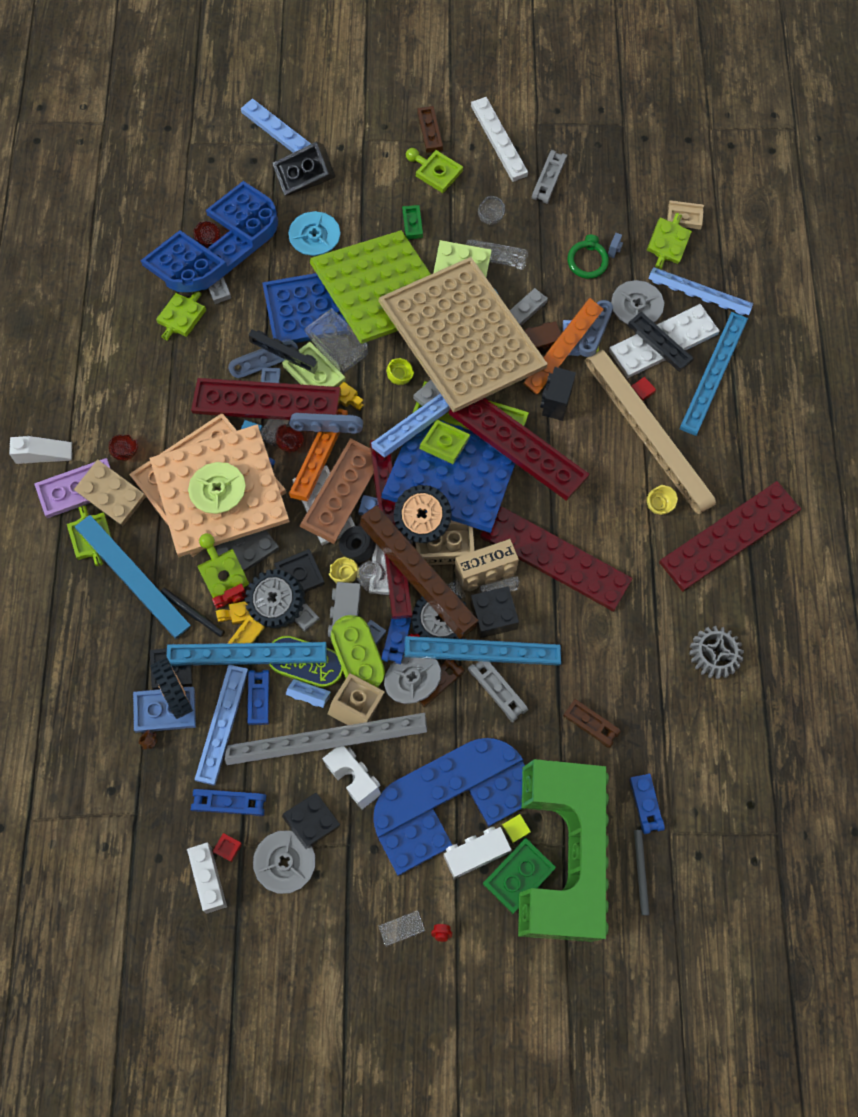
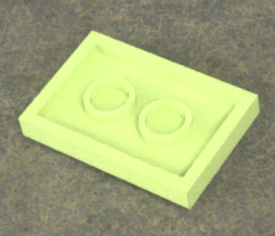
M440 240L434 273L472 257L487 278L492 250Z
M311 342L307 343L299 351L304 355L313 356L318 361V368L315 374L287 360L282 362L283 367L301 385L338 387L346 381L345 376Z

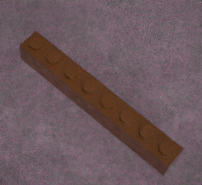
M376 505L363 514L360 526L458 638L462 639L475 629L479 620Z

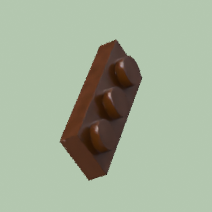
M434 106L417 108L426 153L435 152V150L443 151Z

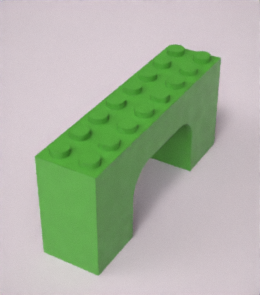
M534 759L522 767L521 808L556 812L565 820L568 826L569 839L568 880L565 887L561 891L531 888L519 893L518 937L586 942L606 939L608 934V923L606 922L608 901L606 900V891L609 885L606 878V869L609 864L608 857H606V848L609 843L608 836L606 835V827L609 822L608 815L606 814V806L609 801V796L606 793V785L609 780L606 766Z

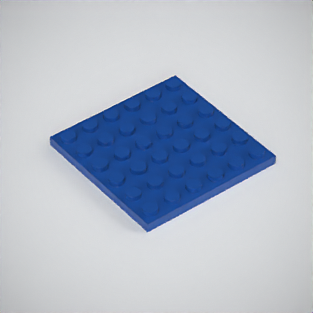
M434 421L402 445L381 498L397 502L399 496L405 490L410 489V487L428 485L438 489L446 496L451 506L452 521L491 533L516 463L471 430L449 423L446 424L470 434L467 444L454 464L419 449L421 442L435 423Z

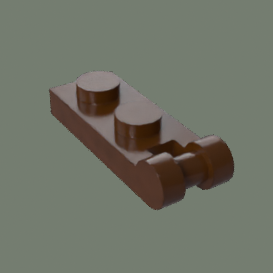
M446 660L440 666L441 680L436 690L426 699L419 701L424 708L465 672L462 666L459 667L455 663L456 660ZM449 668L453 671L451 675L446 672Z
M576 699L573 700L563 717L600 741L607 748L612 746L613 739L621 733L619 728ZM604 728L608 730L606 736L601 733Z

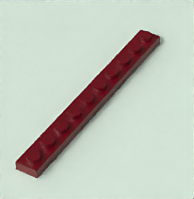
M370 440L377 505L396 526L394 521L396 502L381 498L393 468L391 453L384 458L372 448L371 443L375 440ZM384 553L392 619L412 618L408 579Z

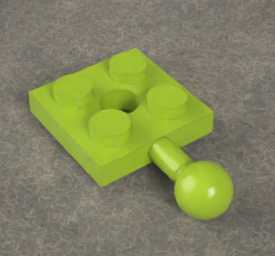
M409 148L406 151L408 161H417L422 165L416 171V177L441 193H444L463 172V166L437 150L428 159L420 156L415 148ZM436 170H443L444 172L441 173V174H438V173H436L435 171H436Z
M205 533L200 536L199 544L202 548L207 549L211 559L197 567L212 597L223 595L224 591L241 583L243 587L249 585L233 549L218 556L213 546L215 543L214 537L209 533ZM223 570L228 571L229 576L227 579L220 580L218 578L219 572Z

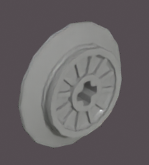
M639 280L628 281L618 286L613 293L611 301L613 312L619 320L626 324L641 311L650 320L655 322L663 313L664 300L659 290L648 282Z
M403 656L402 664H395L394 662L385 674L384 686L386 692L396 702L403 704L417 703L426 699L436 690L441 680V668L436 659Z
M277 831L268 835L258 845L254 854L253 869L257 880L266 889L277 894L292 893L301 889L311 879L315 869V853L312 846L305 849L293 831ZM283 857L286 860L290 859L288 861L289 866L286 868L284 865L280 867V864L282 863L281 859Z

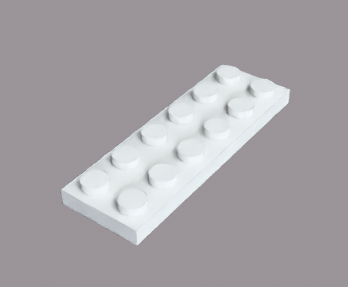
M701 304L657 324L684 350L692 348L719 333V329ZM638 334L609 348L610 354L627 379L665 361Z

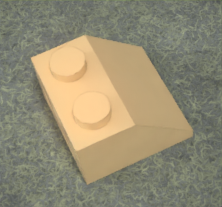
M349 673L332 700L328 715L347 725L370 722L385 691Z

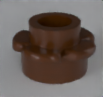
M147 730L142 734L138 743L144 750L155 746L157 742L155 738L156 733Z

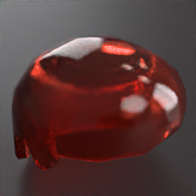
M210 221L199 222L193 229L195 241L205 248L210 247L221 236L217 225Z
M282 424L277 428L275 439L277 446L281 450L295 452L302 447L304 437L301 431L287 427L286 424Z
M129 434L116 435L109 441V453L117 460H130L137 453L138 441L137 439H132Z

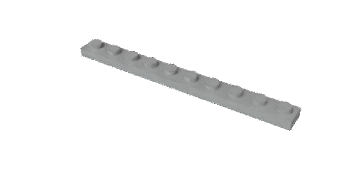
M534 288L509 311L521 326L547 303L548 298ZM430 380L414 394L413 399L421 406H424L438 396L440 392L432 380Z
M425 713L227 745L225 761L227 765L240 764L427 732V718Z

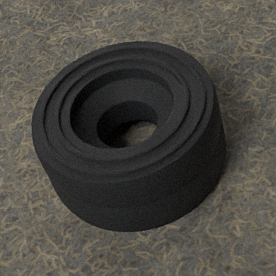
M353 526L341 535L339 548L345 557L360 563L368 560L373 555L376 543L361 526ZM357 540H361V546L354 549V543Z

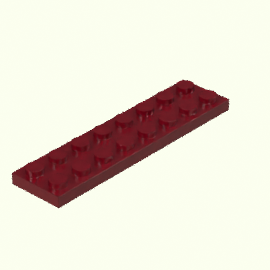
M197 378L191 411L193 414H224V416L290 420L291 415L294 413L338 415L341 388Z
M486 398L454 413L451 409L449 411L450 416L566 501L590 475Z
M776 481L662 558L659 563L682 592H684L799 513L801 508L780 483Z
M500 506L491 533L483 531L480 536L481 539L492 545L510 539L519 560L613 612L633 579Z

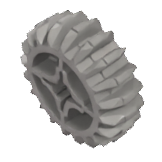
M716 626L711 631L707 627L704 632L699 631L698 636L693 638L694 643L690 644V648L693 650L689 652V655L694 656L691 659L692 663H698L695 669H703L701 675L708 672L709 678H712L713 674H715L716 679H720L721 675L727 678L729 674L733 675L735 673V669H739V663L743 661V657L740 655L744 653V650L738 649L742 646V643L735 642L738 637L734 636L732 638L730 636L732 634L731 631L725 633L724 627L718 631ZM707 640H716L715 644H703ZM716 647L719 654L717 657L714 651ZM703 655L709 658V662L705 659ZM719 661H730L727 665L716 666Z

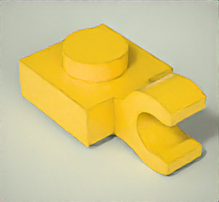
M343 382L339 386L341 388L340 403L345 407L351 404L360 411L364 406L362 404L363 399L357 396L358 393L355 389Z
M244 601L229 604L230 610H217L218 622L232 620L233 625L243 623L250 615L246 608L248 604Z

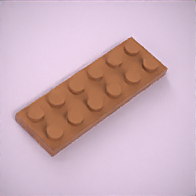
M350 438L301 522V528L335 544L373 476L370 448Z

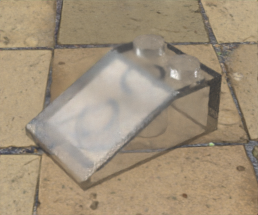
M332 308L304 329L318 350L342 374L368 355L367 343L361 344L351 327Z

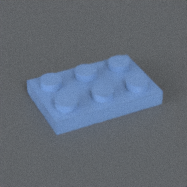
M184 687L185 694L193 711L178 719L174 717L161 690L133 692L134 732L196 728L195 688Z

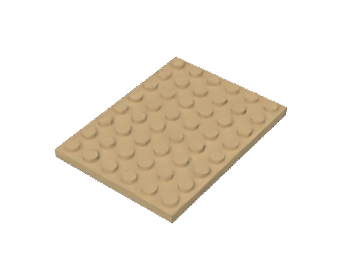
M472 257L379 297L380 305L453 413L547 368L548 364Z

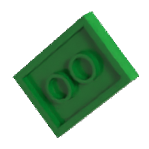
M525 838L483 882V885L514 914L519 908V893L531 888L537 889L556 867Z

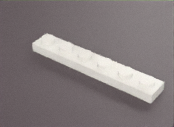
M487 97L472 101L471 107L512 182L527 177L528 171Z

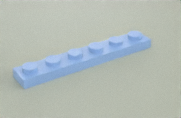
M253 98L241 108L242 114L294 153L311 144Z
M655 267L648 278L655 284H664L672 290L684 291L686 295L700 297L707 303H717L719 307L733 309L740 315H749L753 303Z
M440 393L371 443L372 448L385 458L450 411L451 408Z
M228 665L195 776V781L216 785L249 672L247 668Z

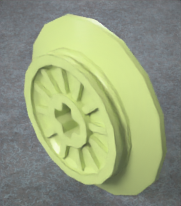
M215 462L207 464L195 472L190 479L188 492L190 500L196 508L205 513L218 514L227 512L238 505L244 496L246 485L244 476L238 468L229 463Z

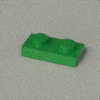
M402 206L406 238H423L420 206Z

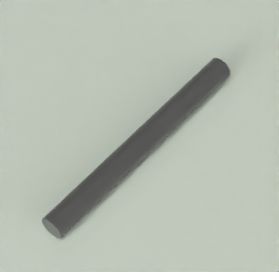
M634 830L641 916H648L650 913L642 830Z

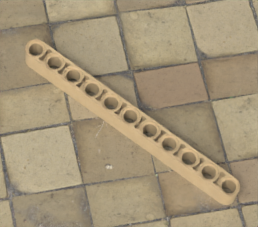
M600 350L593 356L587 357L585 361L591 373L697 514H701L716 505V500L607 353L604 350Z

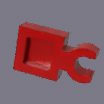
M241 583L224 591L223 595L214 597L212 601L216 609H220L228 603L232 604L243 601L247 595Z

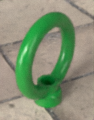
M586 235L585 241L576 243L568 252L567 261L569 268L575 275L581 278L593 279L599 277L608 267V253L598 243V236ZM582 248L598 251L602 258L601 266L592 272L579 269L574 261L576 252Z

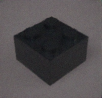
M555 367L553 373H549L540 408H543L542 416L563 421L576 372Z
M509 586L471 595L470 605L473 615L479 620L476 626L480 638L518 629L519 620Z

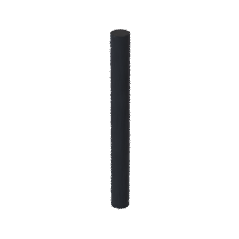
M164 587L160 591L165 598L219 637L224 635L225 631L168 589Z

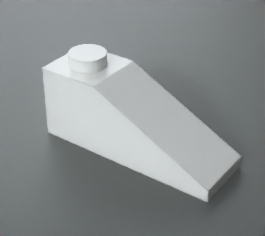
M32 436L10 437L9 454L16 464L71 461L72 442Z

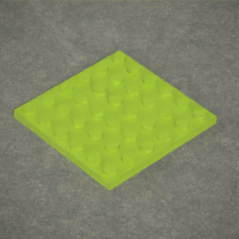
M402 230L310 259L311 266L361 344L398 331L380 305L379 297L431 275Z

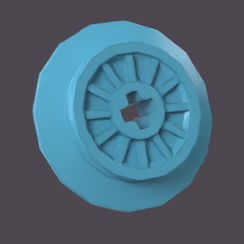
M313 211L298 216L291 223L288 234L290 243L297 251L305 255L317 256L331 251L337 245L340 238V229L333 217L323 212Z

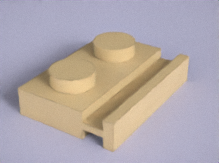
M669 201L667 220L673 222L675 213H679V215H682L679 223L681 227L701 229L704 205Z

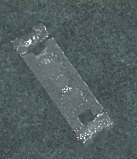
M472 239L467 240L466 245L491 249L490 262L515 266L521 270L525 268V259L528 256V251L525 249Z

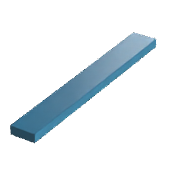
M731 312L679 428L680 430L697 436L748 318Z
M91 515L75 526V529L175 639L191 627L185 618Z
M405 636L404 657L560 665L561 647L556 644Z
M326 642L167 645V658L171 666L327 663Z

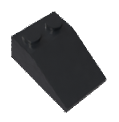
M317 141L272 163L285 196L320 185L336 177L325 146Z

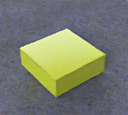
M520 814L502 824L512 843L531 833Z

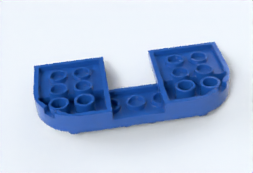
M242 181L206 209L209 217L230 230L210 247L205 248L179 230L140 260L142 266L165 281L168 288L177 292H196L208 289L273 237L278 227V217L272 200Z
M492 738L473 740L394 781L384 789L375 805L374 827L376 835L397 876L435 857L452 846L434 808L469 790L488 827L523 809L521 808L522 767L525 765L521 755L512 746Z

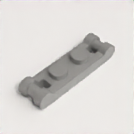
M554 150L550 151L533 191L532 199L543 200V203H549L559 175L567 160V154L562 153L561 155Z
M479 661L475 665L472 664L468 667L471 675L483 686L511 722L517 720V716L521 713L524 714L528 711L524 702L490 662ZM484 668L487 671L482 675L480 670ZM514 702L517 707L512 710L509 705Z

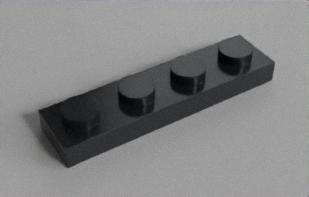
M642 311L629 321L628 326L677 371L681 372L692 362L693 357Z
M252 329L248 335L250 343L315 374L318 368V361L313 356L304 355L295 347H287L283 345L282 341L276 338L271 339L260 330L255 331Z

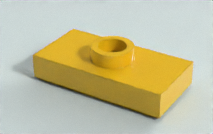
M249 615L227 644L254 643L265 627Z

